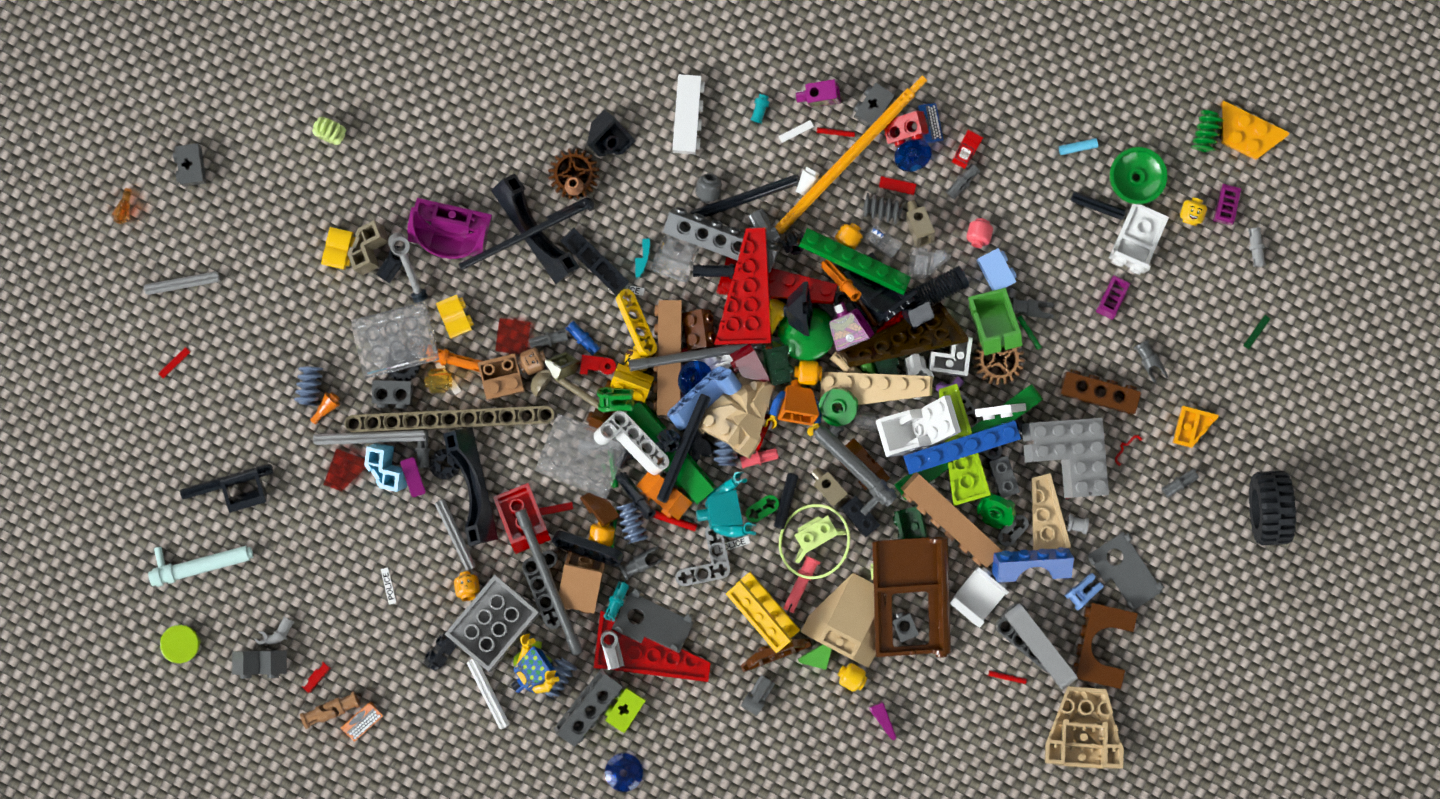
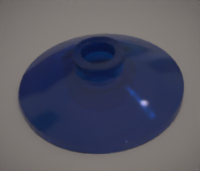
M908 140L898 147L894 155V161L897 167L903 171H917L929 162L932 151L929 144L924 140Z
M698 360L685 364L678 375V386L683 395H686L712 371L706 363Z
M620 753L613 756L607 762L605 778L613 789L620 792H628L640 784L643 778V767L634 755ZM626 770L627 776H621L620 771Z

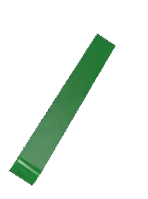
M1030 384L1002 405L1025 403L1026 411L1013 412L1011 417L1001 418V414H997L995 419L981 420L971 428L972 434L1011 420H1016L1042 401V396L1034 385ZM948 462L917 473L930 483L948 470ZM913 474L906 475L894 484L901 495L904 493L901 487Z

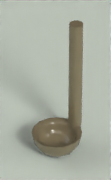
M549 369L538 372L531 381V391L536 398L542 394L551 378L555 380ZM565 378L556 381L598 409L600 402Z

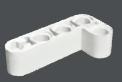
M616 411L594 433V440L599 445H606L615 437L652 475H658L669 465L667 455L659 449L624 411Z

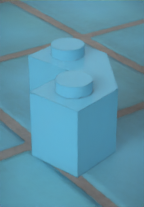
M381 443L367 446L365 467L368 471L372 472L379 488L395 492L407 488L402 467L392 465L394 446Z

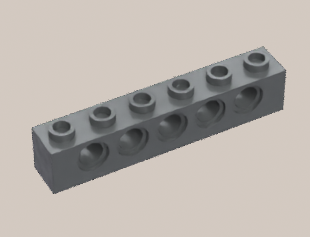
M673 207L669 212L663 231L667 235L738 260L740 254V247L737 246L736 241L742 242L745 234L739 228H729L720 221H710L705 219L703 215L691 214L682 207ZM683 221L688 222L690 224V228H686L683 225ZM701 228L707 229L708 235L703 234ZM718 235H724L726 241H721ZM767 240L768 272H771L774 268L781 248L772 240Z

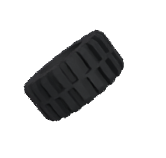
M1283 470L1256 472L1251 477L1249 489V513L1256 543L1262 546L1289 544L1293 541L1294 532L1296 531L1295 496L1290 475Z

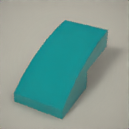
M642 239L643 258H635L636 279H640L646 269L650 255V239Z

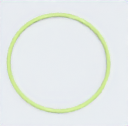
M811 504L801 507L788 517L786 525L794 515L810 507H823L833 511L841 518L847 531V548L839 564L831 571L819 576H806L796 572L788 565L782 552L784 529H781L779 536V551L784 564L792 573L806 579H819L832 574L844 562L850 547V532L845 519L838 511L827 505Z

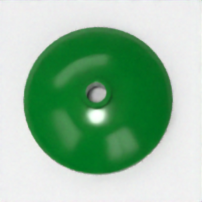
M1144 147L1129 148L1120 153L1113 161L1109 173L1110 184L1116 195L1123 201L1136 205L1146 204L1155 200L1163 192L1167 183V169L1162 158L1154 151ZM1133 175H1138L1139 181H1135Z
M813 307L810 336H804L790 326L788 318L784 317L778 329V337H780L782 349L790 357L800 361H812L821 358L834 344L829 321L832 320L831 317L822 309Z

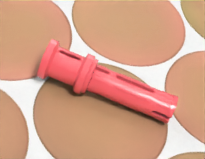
M805 555L804 564L797 572L802 575L813 576L817 565H820L821 562ZM798 576L783 606L785 610L788 611L790 604H792L789 612H795L808 581L813 579Z

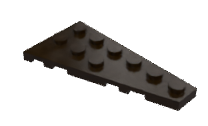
M940 302L931 306L934 318L919 325L916 329L912 328L904 319L875 333L869 339L842 349L839 352L847 366L854 367L969 342L966 333Z

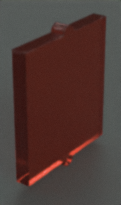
M499 318L495 351L509 353V355L514 353L520 355V353L528 349L531 322L518 321L516 318L513 320Z

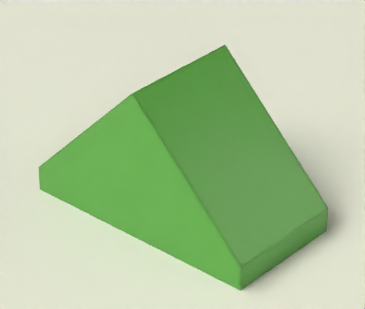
M821 644L797 659L802 664L826 670L832 649Z

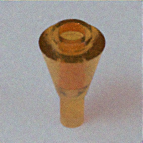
M124 189L122 199L111 214V217L114 218L113 221L116 223L125 224V222L130 221L129 200L132 193L131 189Z

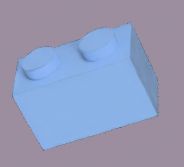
M999 248L976 260L992 291L1007 288L1016 283V273L1012 267H1008L1006 263L1008 261L1004 251L1000 252Z

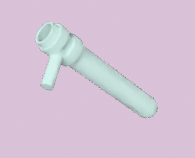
M242 546L175 565H165L162 547H156L154 551L158 567L149 571L148 576L152 586L160 587L167 582L168 584L175 583L176 580L250 561V558H253V551L251 547Z

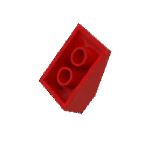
M529 483L493 497L515 554L530 549L515 515V512L526 508L539 545L551 540Z

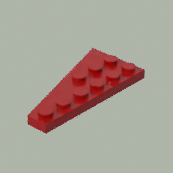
M766 227L746 228L714 345L772 343Z
M601 610L593 668L608 670L601 644V635L606 630H612L615 621L605 619L603 617L605 612ZM612 630L618 636L625 666L610 670L708 682L711 662L684 649L677 653L646 637L640 643ZM608 634L604 637L606 644H612L615 641L613 635Z

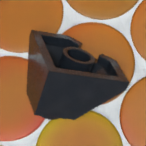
M604 109L591 123L587 145L597 156L602 157L606 156V154L621 155L636 140L614 116Z
M803 282L788 297L787 305H784L783 308L784 317L788 318V324L804 336H810L813 316L808 282Z

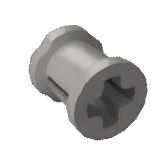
M1069 514L1066 530L1069 532L1071 530L1080 531L1086 535L1089 518L1082 519Z

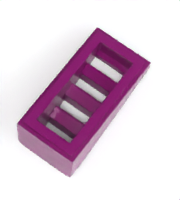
M1222 184L1213 221L1230 226L1234 224L1241 188ZM1225 190L1235 192V196L1225 194ZM1224 198H1228L1233 200V203L1226 202L1223 200ZM1222 205H1226L1232 208L1231 210L1222 208ZM1221 212L1230 214V216H1223L1221 215Z
M1113 275L1096 312L1113 320L1131 283ZM1113 284L1124 288L1123 291L1113 287ZM1110 291L1120 295V297L1111 294ZM1108 298V299H1110V300L1116 302V304H1114V303H1112V302H1109V301H1107L1106 299Z
M881 701L868 706L890 739L895 740L897 737L884 703Z

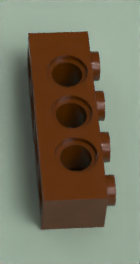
M1070 369V372L1064 373L1058 395L1131 415L1136 414L1141 392L1137 391V387L1132 385L1118 386L1119 382L1109 379H1107V382L1100 381L1098 376L1091 374L1088 377L1082 376L1080 371ZM1079 381H1083L1086 384L1084 392L1079 391L1077 388ZM1098 386L1103 387L1105 390V394L1102 397L1096 394ZM1116 391H1120L1123 394L1121 402L1116 401L1114 398Z

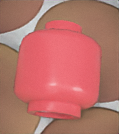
M977 218L969 224L967 240L973 247L982 248L990 244L993 234V227L986 219Z

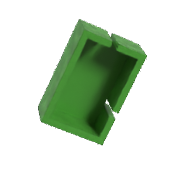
M1006 288L968 297L969 310L984 355L1000 352L1003 347L1005 350L1022 346L1021 331Z

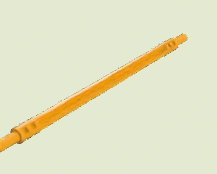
M923 75L891 104L774 226L779 235H783L915 97L914 94L928 81Z

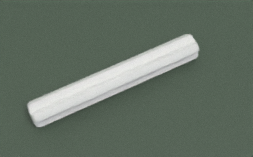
M474 659L469 660L467 665L500 729L509 726V721L480 664Z

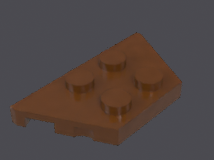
M792 639L791 642L776 653L767 645L759 648V652L747 659L741 665L744 673L813 646L810 639Z

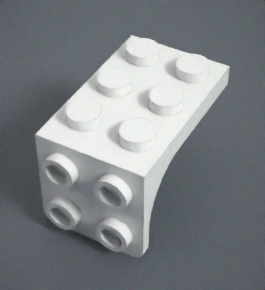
M1132 204L1109 256V259L1113 260L1112 263L1123 267V265L1130 267L1131 272L1139 275L1149 271L1151 267L1149 265L1169 217L1143 205Z

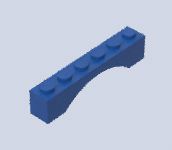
M1011 420L964 437L904 454L903 457L910 475L1011 443L1021 438L1015 420Z

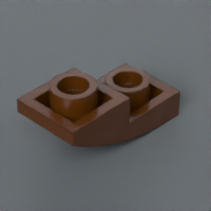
M597 488L580 497L589 513L595 515L602 527L619 518L615 508Z

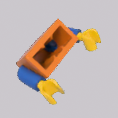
M798 380L791 381V385H788L784 391H780L773 400L769 411L770 417L766 419L764 427H767L770 420L773 424L771 429H774L777 426L775 417H778V420L810 425L807 433L809 436H813L814 428L817 430L820 427L819 423H821L822 415L819 410V401L814 396L813 390L803 388L798 383Z

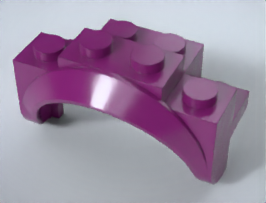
M417 198L415 206L411 208L408 220V241L417 243L429 253L442 258L458 259L475 256L485 251L492 214Z

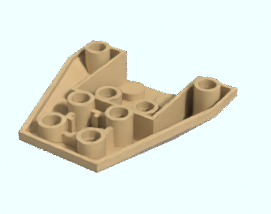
M852 573L808 616L801 633L869 668L876 655L874 583Z

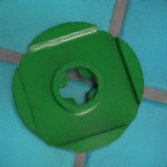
M833 387L821 397L819 402V410L823 420L836 427L850 423L858 412V399L845 388ZM834 403H841L843 410L836 411Z
M990 493L991 495L980 500L977 506V514L983 517L982 521L985 524L994 528L1012 525L1016 517L1015 503L1013 501L997 496L994 493Z

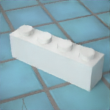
M678 74L673 153L696 155V150H700V138H697V131H701L702 119H698L699 112H703V100H700V93H704L705 82L701 81V76Z

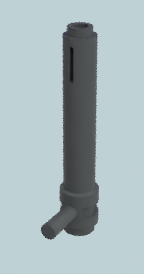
M821 425L813 433L815 438L870 490L869 493L873 498L860 510L865 516L879 502L888 507L898 497L895 494L896 491L893 488H889L885 480L875 475L830 430Z

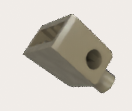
M916 200L907 202L906 222L916 249L933 243L935 240V230L925 207H919Z
M818 467L810 473V476L816 481L814 483L815 488L833 509L837 511L850 500L848 493L829 472L824 474ZM827 483L831 485L829 488H824V485Z

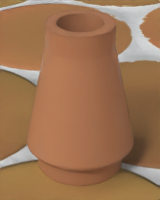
M573 176L566 180L565 190L568 194L578 195L583 191L584 184L579 177ZM571 182H577L576 186H570Z

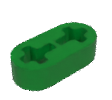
M773 495L765 496L746 510V518L750 522L762 520L778 509V499ZM768 498L770 500L774 499L776 502L774 503V508L768 507L764 510L762 506L767 504L766 500ZM752 508L754 510L762 509V512L758 513L759 518L749 517Z

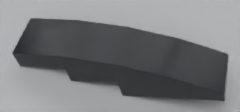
M574 227L560 240L616 296L630 283Z

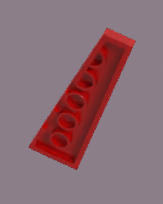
M727 257L725 265H736L738 260ZM774 268L769 272L771 299H788L803 282H808L812 303L833 305L838 284ZM721 277L717 287V294L728 295L732 279Z

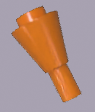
M326 392L317 412L310 421L317 424L323 416L340 406L339 397L332 392L330 394Z

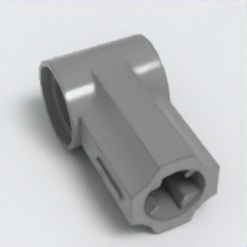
M612 630L604 631L601 635V644L608 670L625 666L617 634ZM606 635H613L615 641L612 644H606L604 642Z

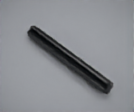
M266 464L180 490V495L182 499H188L222 489L220 479L258 469L261 477L274 473L271 464ZM255 477L227 485V487L255 479Z

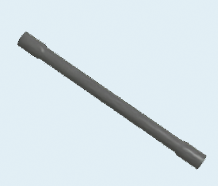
M776 336L772 337V343L750 345L754 350H768L780 348L781 341L780 337ZM732 344L650 358L631 359L628 361L630 371H636L649 367L730 355L747 344Z
M526 508L515 512V515L525 534L562 625L573 656L583 652L582 646L565 610L533 531Z

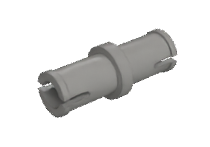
M1259 227L1248 229L1251 244L1249 251H1252L1253 267L1255 268L1266 266L1263 252L1265 245L1262 244L1261 228Z

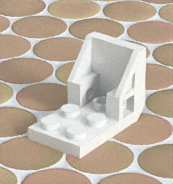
M950 395L943 396L921 409L907 410L876 420L886 457L900 456L931 447L961 432Z

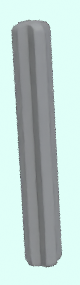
M215 271L145 284L144 291L145 294L150 295L220 281V275Z
M445 500L437 501L435 506L465 569L469 571L475 568L476 565Z

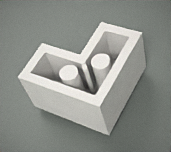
M968 337L969 342L951 345L949 354L931 352L928 369L932 373L967 377L972 337Z

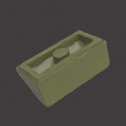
M564 352L547 359L545 364L554 379L559 381L575 374L580 361Z

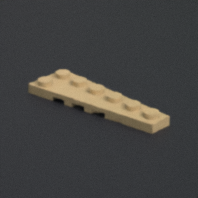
M822 372L820 399L833 387L849 390L858 399V405L932 396L933 376ZM834 403L836 408H843L841 403Z

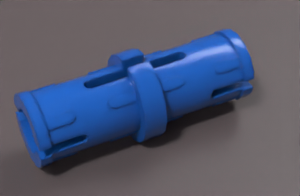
M572 321L566 327V330L577 340V343L581 344L592 356L601 348L589 336L590 334L582 330L575 321Z

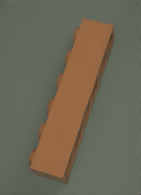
M659 300L658 305H655V316H658V324L654 326V335H658L657 351L655 354L663 356L681 353L682 300ZM681 362L654 367V374H657V381H654V393H657V400H653V412H657V416H667L668 411L681 400Z
M914 473L901 487L904 491L902 496L910 503L912 501L918 504L916 508L924 516L928 513L932 517L930 521L937 528L942 526L946 530L944 534L951 541L956 539L960 543L958 547L966 554L969 551L973 555L972 560L979 566L983 564L985 567H988L993 562L994 553L1002 552L993 541L919 473Z

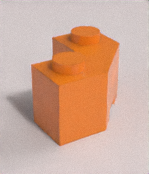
M647 472L636 486L642 490L641 493L648 498V501L652 499L663 508L661 512L668 518L673 516L679 520L693 502L676 488H673L667 503L657 500L664 478L659 474L652 475Z

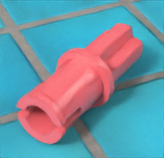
M774 448L762 452L756 451L750 459L745 456L740 457V461L744 469L757 464L761 466V463L777 460L779 456Z

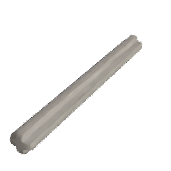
M424 430L313 435V443L315 445L426 440V431Z

